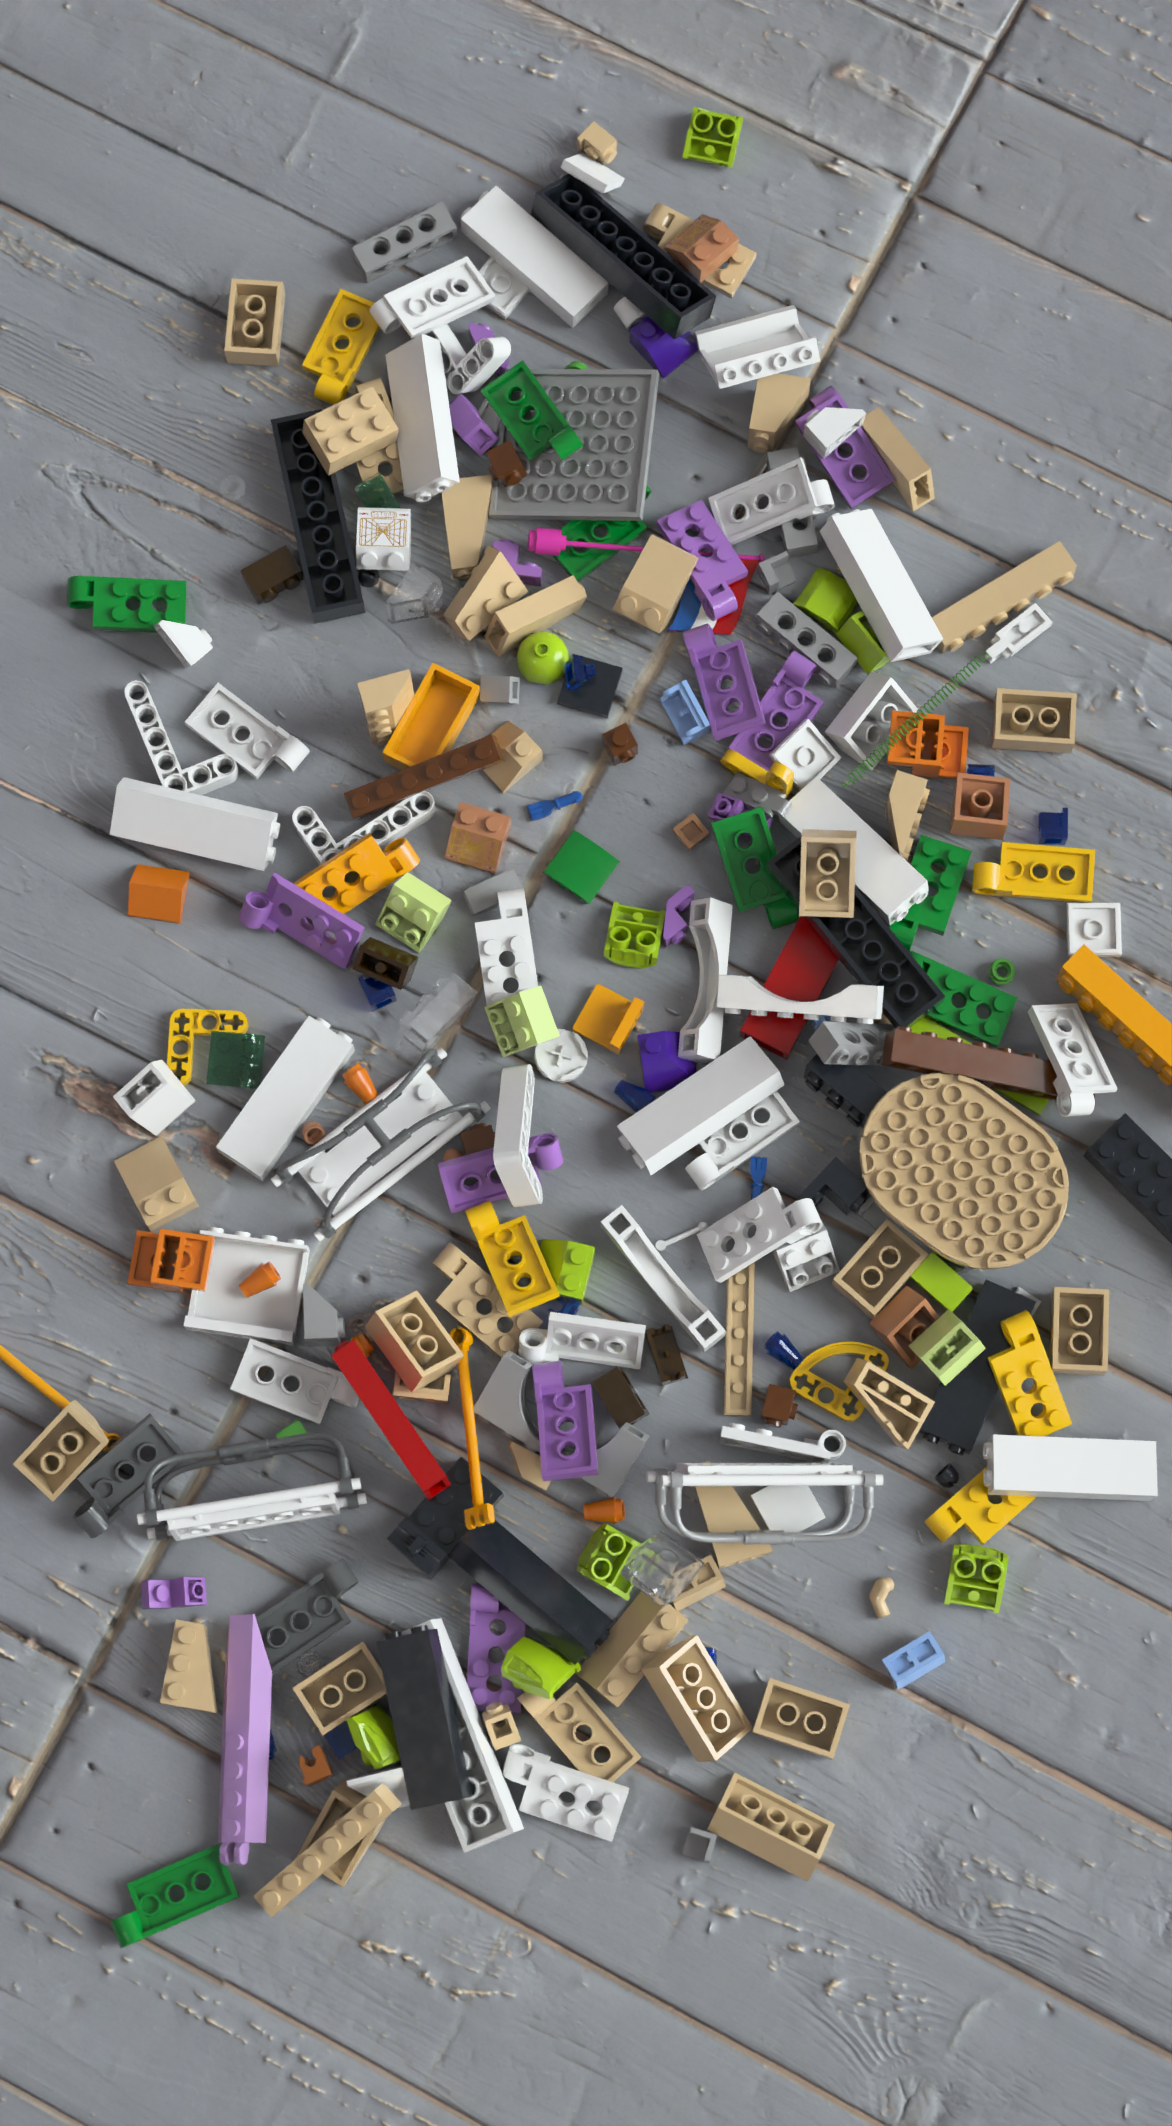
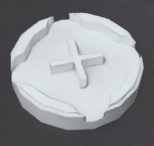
M557 1029L560 1036L537 1045L534 1059L537 1069L545 1078L552 1082L565 1083L576 1079L582 1074L587 1065L588 1051L585 1042L578 1034L566 1029Z

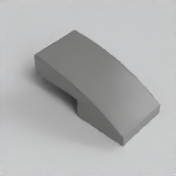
M512 869L464 890L462 894L473 916L498 907L497 892L521 889L523 886L515 870Z

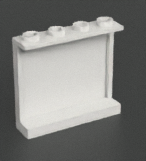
M794 305L695 331L699 356L719 389L820 362L816 337L808 338L799 324L797 310Z
M208 1227L207 1231L200 1230V1235L213 1236L215 1241L206 1292L192 1290L188 1316L185 1315L184 1328L189 1331L243 1339L252 1338L257 1341L294 1346L303 1284L305 1283L310 1253L309 1247L304 1245V1241L297 1239H288L287 1243L277 1241V1237L270 1235H261V1239L250 1237V1233L235 1231L234 1235L225 1234L223 1229ZM270 1261L278 1271L281 1280L276 1282V1286L247 1298L241 1291L239 1284L261 1263L265 1264Z

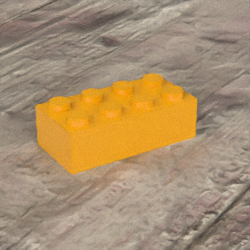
M432 663L382 752L384 762L403 770L450 751L480 698V686Z

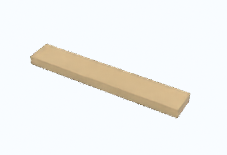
M755 1262L727 1279L724 1416L751 1417Z

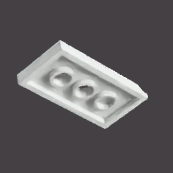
M467 256L385 294L382 299L373 304L369 312L385 334L395 331L402 325L409 336L414 338L420 334L429 333L494 302L496 295ZM454 285L463 286L466 292L456 291ZM433 295L444 297L445 302L436 301Z
M798 458L708 498L715 521L731 545L794 518L801 520L810 515L828 512L835 507L828 481L816 480L810 482L802 458ZM763 496H767L769 499L768 506L760 510L758 502ZM740 506H744L746 509L744 517L736 519V510Z
M1078 1004L1032 1005L1028 1010V1015L1057 1075L1053 1084L1058 1093L1056 1101L1058 1112L1063 1117L1090 1115L1095 1106L1094 1093L1116 1092L1118 1088Z
M729 1423L728 1427H722L719 1442L720 1444L813 1463H828L829 1460H836L843 1454L846 1447L845 1437L837 1430L825 1431L820 1436L819 1441L804 1438V1442L772 1436V1431L765 1429H756V1432L746 1431L744 1425ZM828 1438L837 1440L839 1449L835 1452L827 1451L824 1447V1441Z

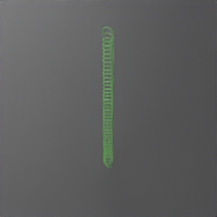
M983 653L987 654V657L984 660L975 656L974 660L971 661H974L979 667H981V665L975 660V658H979L983 662L988 658V653ZM972 662L967 663V667L964 666L963 670H960V673H956V676H953V680H949V683H946L945 686H942V690H938V693H935V697L931 696V700H928V703H924V706H921L920 710H917V713H913V716L909 717L910 720H906V723H902V726H899V730H895V733L896 731H899L905 737L904 733H902L900 730L901 727L909 734L908 730L904 728L903 724H906L911 730H913L907 723V721H910L913 724V726L916 727V725L911 721V717L914 718L916 722L920 724V722L915 718L914 714L918 715L919 718L923 720V718L918 714V711H921L923 715L927 717V715L922 711V707L925 708L929 714H931V712L925 707V704L929 705V707L932 710H934V708L929 704V701L933 702V704L936 707H938V705L932 700V697L936 698V700L941 704V701L936 697V694L940 695L939 691H942L947 697H949L948 694L944 692L943 687H945L952 694V691L949 688H947V684H949L953 688V690H956L955 687L950 683V681H953L956 684V686L959 687L958 683L954 681V677L957 678L961 684H963V682L958 678L957 674L961 675L962 678L966 680V678L961 674V671H964L965 674L968 677H970V675L965 671V667L968 668L972 674H974V672L968 667V664H970L975 670H977V668L972 664ZM895 733L891 734L892 737L888 736V740H884V743H881V747L877 746V750L874 751L879 752V754L882 757H884V755L879 751L878 747L883 749V751L887 754V751L882 747V744H884L889 750H891V748L886 744L885 741L890 742V737L898 744V741L893 737V734ZM875 752L870 753V757L867 756L866 760H863V763H859V767L856 766L855 769L859 768L862 770L864 774H866V772L861 768L860 764L864 765L865 768L869 770V768L864 764V761L868 762L869 765L873 767V765L868 761L867 758L872 759V761L875 764L877 763L871 757V754L875 755L878 760H880V758L875 754ZM857 769L852 770V773H848L850 781L847 784H845L846 782H844L842 784V787H845L850 782L855 784V782L850 778L849 774L853 775L855 779L858 780V778L853 774V771L857 772L858 775L862 777V775L857 771Z

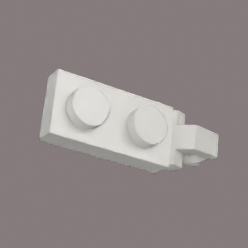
M1036 603L995 634V637L991 640L993 646L985 651L988 653L987 660L991 664L1002 655L1005 659L1013 656L1048 629L1053 622Z

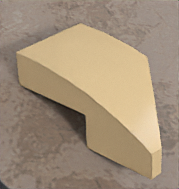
M510 1441L508 1447L512 1452L515 1463V1473H519L520 1478L546 1491L551 1481L543 1482L540 1456Z

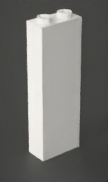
M495 186L492 190L485 191L474 207H468L460 217V231L490 257L493 256L500 266L523 286L526 285L531 293L572 328L608 295L609 283L499 187Z
M420 334L387 353L386 362L394 422L399 429L397 444L404 496L415 499L417 502H427L431 497L440 492L448 491L451 486L459 483V474L440 340Z
M856 509L847 514L841 515L836 513L828 517L827 523L820 530V533L890 662L930 654L943 640V637L873 510L860 511V509Z
M123 777L116 788L110 835L264 871L268 864L273 863L275 859L276 848L272 846L274 838L277 839L280 823H277L278 813Z
M815 777L790 800L792 805L783 818L779 817L780 823L797 839L802 836V829L857 831L855 887L889 926L895 921H901L913 904H919L926 898L929 891L928 881L819 778Z
M311 1016L307 1017L216 1146L220 1154L262 1182L355 1051L353 1044H351L353 1040L341 1031L336 1034L329 1029L331 1025L320 1017H317L316 1020Z
M750 1036L617 1125L621 1134L618 1140L626 1151L631 1149L634 1153L632 1158L640 1169L645 1167L649 1174L652 1175L785 1084L779 1070Z
M992 1435L983 1446V1457L987 1459L988 1469L984 1471L983 1481L984 1486L988 1487V1495L1151 1501L1158 1496L1156 1441Z

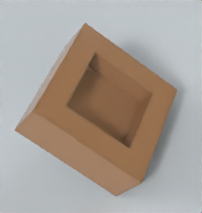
M694 813L675 826L672 831L688 851L710 836V832Z

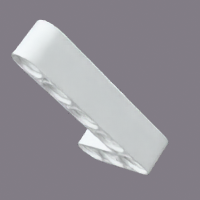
M448 324L424 334L440 340L446 386L453 394L471 393L479 390L504 363L511 352L509 341L502 336L481 339L466 354Z
M137 680L127 684L124 691L125 697L162 786L172 788L174 785L179 784L183 786L181 791L204 795L236 781L239 770L235 759L229 754L215 756L182 770L145 683ZM134 693H144V696L141 699H132V695ZM145 715L154 716L150 723L141 722ZM155 738H162L164 740L160 746L155 747L151 745ZM166 761L173 762V766L169 770H162L160 768L162 763ZM223 765L232 766V770L228 773L219 772ZM199 775L208 776L204 783L195 782L196 777Z
M423 791L403 800L338 843L334 841L311 807H298L293 812L292 820L297 833L318 864L321 865L368 833L372 835L376 830H382L386 833L383 838L375 839L381 850L385 849L395 839L405 836L431 819L435 813V803L433 796L429 792ZM422 801L430 804L426 810H419L416 806ZM304 816L312 819L311 823L306 826L298 823ZM398 816L408 818L407 822L402 825L396 824L394 820ZM322 837L327 840L321 847L313 845L316 838Z
M530 1064L503 1068L501 1074L493 1159L497 1173L514 1208L537 1205L543 1201L541 1184L528 1157L535 1085L534 1072Z

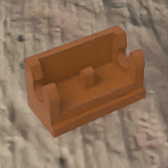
M320 1745L312 1748L316 1762L311 1759L309 1765L307 1758L303 1756L299 1758V1765L305 1777L303 1783L308 1787L335 1776L324 1747Z

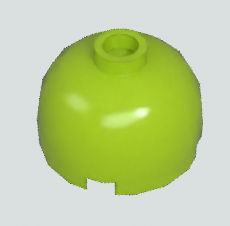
M537 631L528 635L521 642L517 652V666L521 675L527 681L533 684L550 685L559 681L567 671L569 652L564 641L556 634L548 631Z

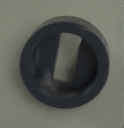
M360 569L358 572L359 582L365 587L375 586L379 581L378 570ZM364 571H367V572H370V573H372V574H375V576L372 577L371 575L366 574V573H363V572H364Z
M949 1463L939 1471L934 1479L941 1486L951 1488L954 1486L953 1483H958L959 1474Z

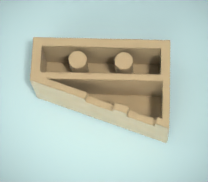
M490 546L484 551L485 555L479 565L473 568L470 573L471 577L464 588H460L443 615L457 636L468 641L491 623L495 612L514 604L528 592L501 551Z
M860 1358L856 1359L844 1380V1383L894 1443L908 1450L935 1402L872 1363Z
M176 1619L160 1703L218 1714L207 1626L204 1624Z

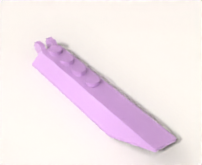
M254 1614L230 1615L224 1670L218 1842H223L220 1846L219 1857L220 1863L224 1865L233 1863V1858H235V1863L238 1866H244L248 1861L249 1843H266L272 1670Z

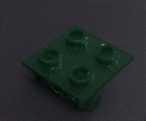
M211 1031L206 1084L257 1089L261 1084L265 1036L249 1033Z

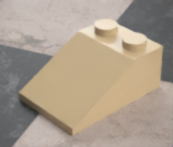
M652 534L623 585L613 610L660 633L667 628L699 558Z
M802 829L799 916L854 917L857 831Z
M162 1136L114 1161L151 1232L199 1207Z
M344 1779L332 1791L296 1857L301 1855L367 1796L348 1787L347 1779ZM386 1819L328 1868L323 1875L344 1887Z

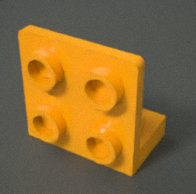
M596 984L573 1025V1031L619 1055L644 1010L645 1002L637 997L630 1001L610 989Z

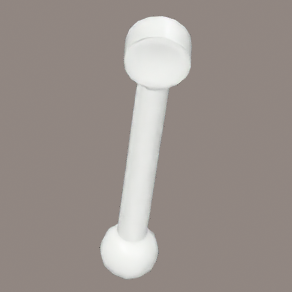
M700 1222L698 1227L666 1241L658 1240L655 1245L656 1249L664 1251L666 1246L708 1228V1224Z

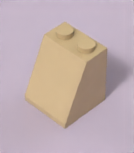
M777 373L757 379L747 448H751L758 453L775 450L806 406L811 378Z

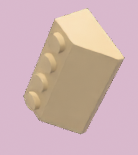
M409 669L357 683L372 745H387L414 697Z
M644 1587L609 1630L611 1633L601 1646L597 1645L596 1651L588 1660L584 1661L580 1666L581 1670L578 1673L575 1672V1674L619 1709L645 1675L641 1668L660 1652L668 1648L688 1623V1619L661 1597Z
M693 1635L660 1652L641 1668L697 1762L717 1761L753 1729L697 1635Z
M734 1773L707 1830L808 1882L823 1854L835 1824Z

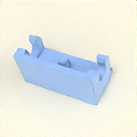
M687 680L663 692L664 696L660 698V702L683 745L710 732V724Z
M929 1631L883 1658L882 1662L886 1672L890 1674L896 1689L899 1690L945 1663V1656Z

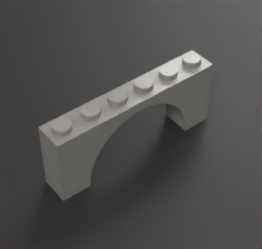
M509 1350L503 1355L473 1407L474 1412L482 1422L487 1424L493 1423L501 1428L502 1434L512 1439H519L524 1443L525 1448L531 1452L538 1453L540 1452L539 1429L530 1416L526 1402V1382L533 1364ZM626 1422L613 1438L596 1446L598 1475L577 1477L575 1479L592 1484L594 1490L603 1496L610 1495L613 1497L619 1491L650 1436ZM565 1447L561 1454L570 1456L576 1449Z

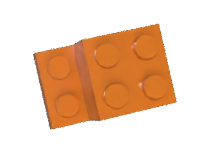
M892 710L889 736L892 737L891 734L895 733V730H899V726H902V723H906V720H910L909 717L913 716V713L916 712ZM918 713L923 718L921 720L918 715L914 714L920 724L911 717V721L916 727L910 721H907V723L913 730L906 724H903L909 734L900 727L905 737L899 731H896L897 735L902 739L900 740L893 734L898 744L889 737V747L891 750L888 749V765L911 766V775L918 777L956 780L958 772L965 773L969 727L944 725L945 715L925 713L927 715L925 717L923 713Z
M160 1229L159 1233L137 1230L127 1284L182 1293L183 1289L206 1292L215 1238L213 1236Z

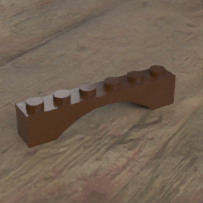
M491 734L344 793L352 817L354 819H361L438 785L502 763L505 759L496 736Z

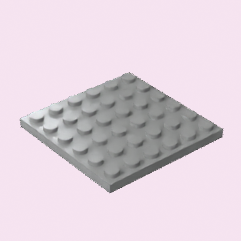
M530 369L584 446L563 461L554 448L550 446L530 461L501 420L497 446L510 440L517 450L528 476L523 478L518 484L504 487L500 480L495 481L493 479L489 516L492 519L643 521L659 382L658 370ZM515 391L511 395L510 400L518 401L522 397V391ZM527 411L524 414V420L533 419L536 411Z

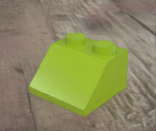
M863 610L851 616L836 633L844 646L858 657L857 662L867 674L883 667L890 661Z
M542 1239L540 1250L558 1289L560 1297L557 1299L583 1304L595 1256V1247L568 1240Z

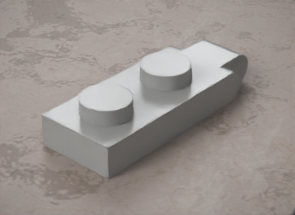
M739 772L736 773L723 792L725 795L741 799L749 809L762 806L765 816L772 818L774 815L783 818L792 805L790 801L785 799L787 796L783 792Z

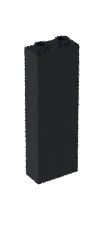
M987 1279L985 1280L966 1326L986 1349L946 1386L940 1382L933 1398L935 1403L919 1430L920 1433L924 1434L923 1439L933 1444H938L939 1441L949 1445V1451L963 1456L964 1453L970 1454L999 1389L988 1357L1012 1347L1004 1336L1000 1322L1025 1310L1031 1315L1036 1301Z
M496 1520L490 1524L485 1523L481 1527L476 1525L475 1529L469 1530L460 1538L448 1555V1557L574 1665L582 1658L588 1660L598 1648L595 1644L597 1643L601 1646L611 1634L607 1631L613 1623L610 1617Z
M427 1625L410 1628L411 1634L403 1636L401 1631L384 1634L385 1640L376 1642L411 1810L472 1797L438 1629L428 1630Z

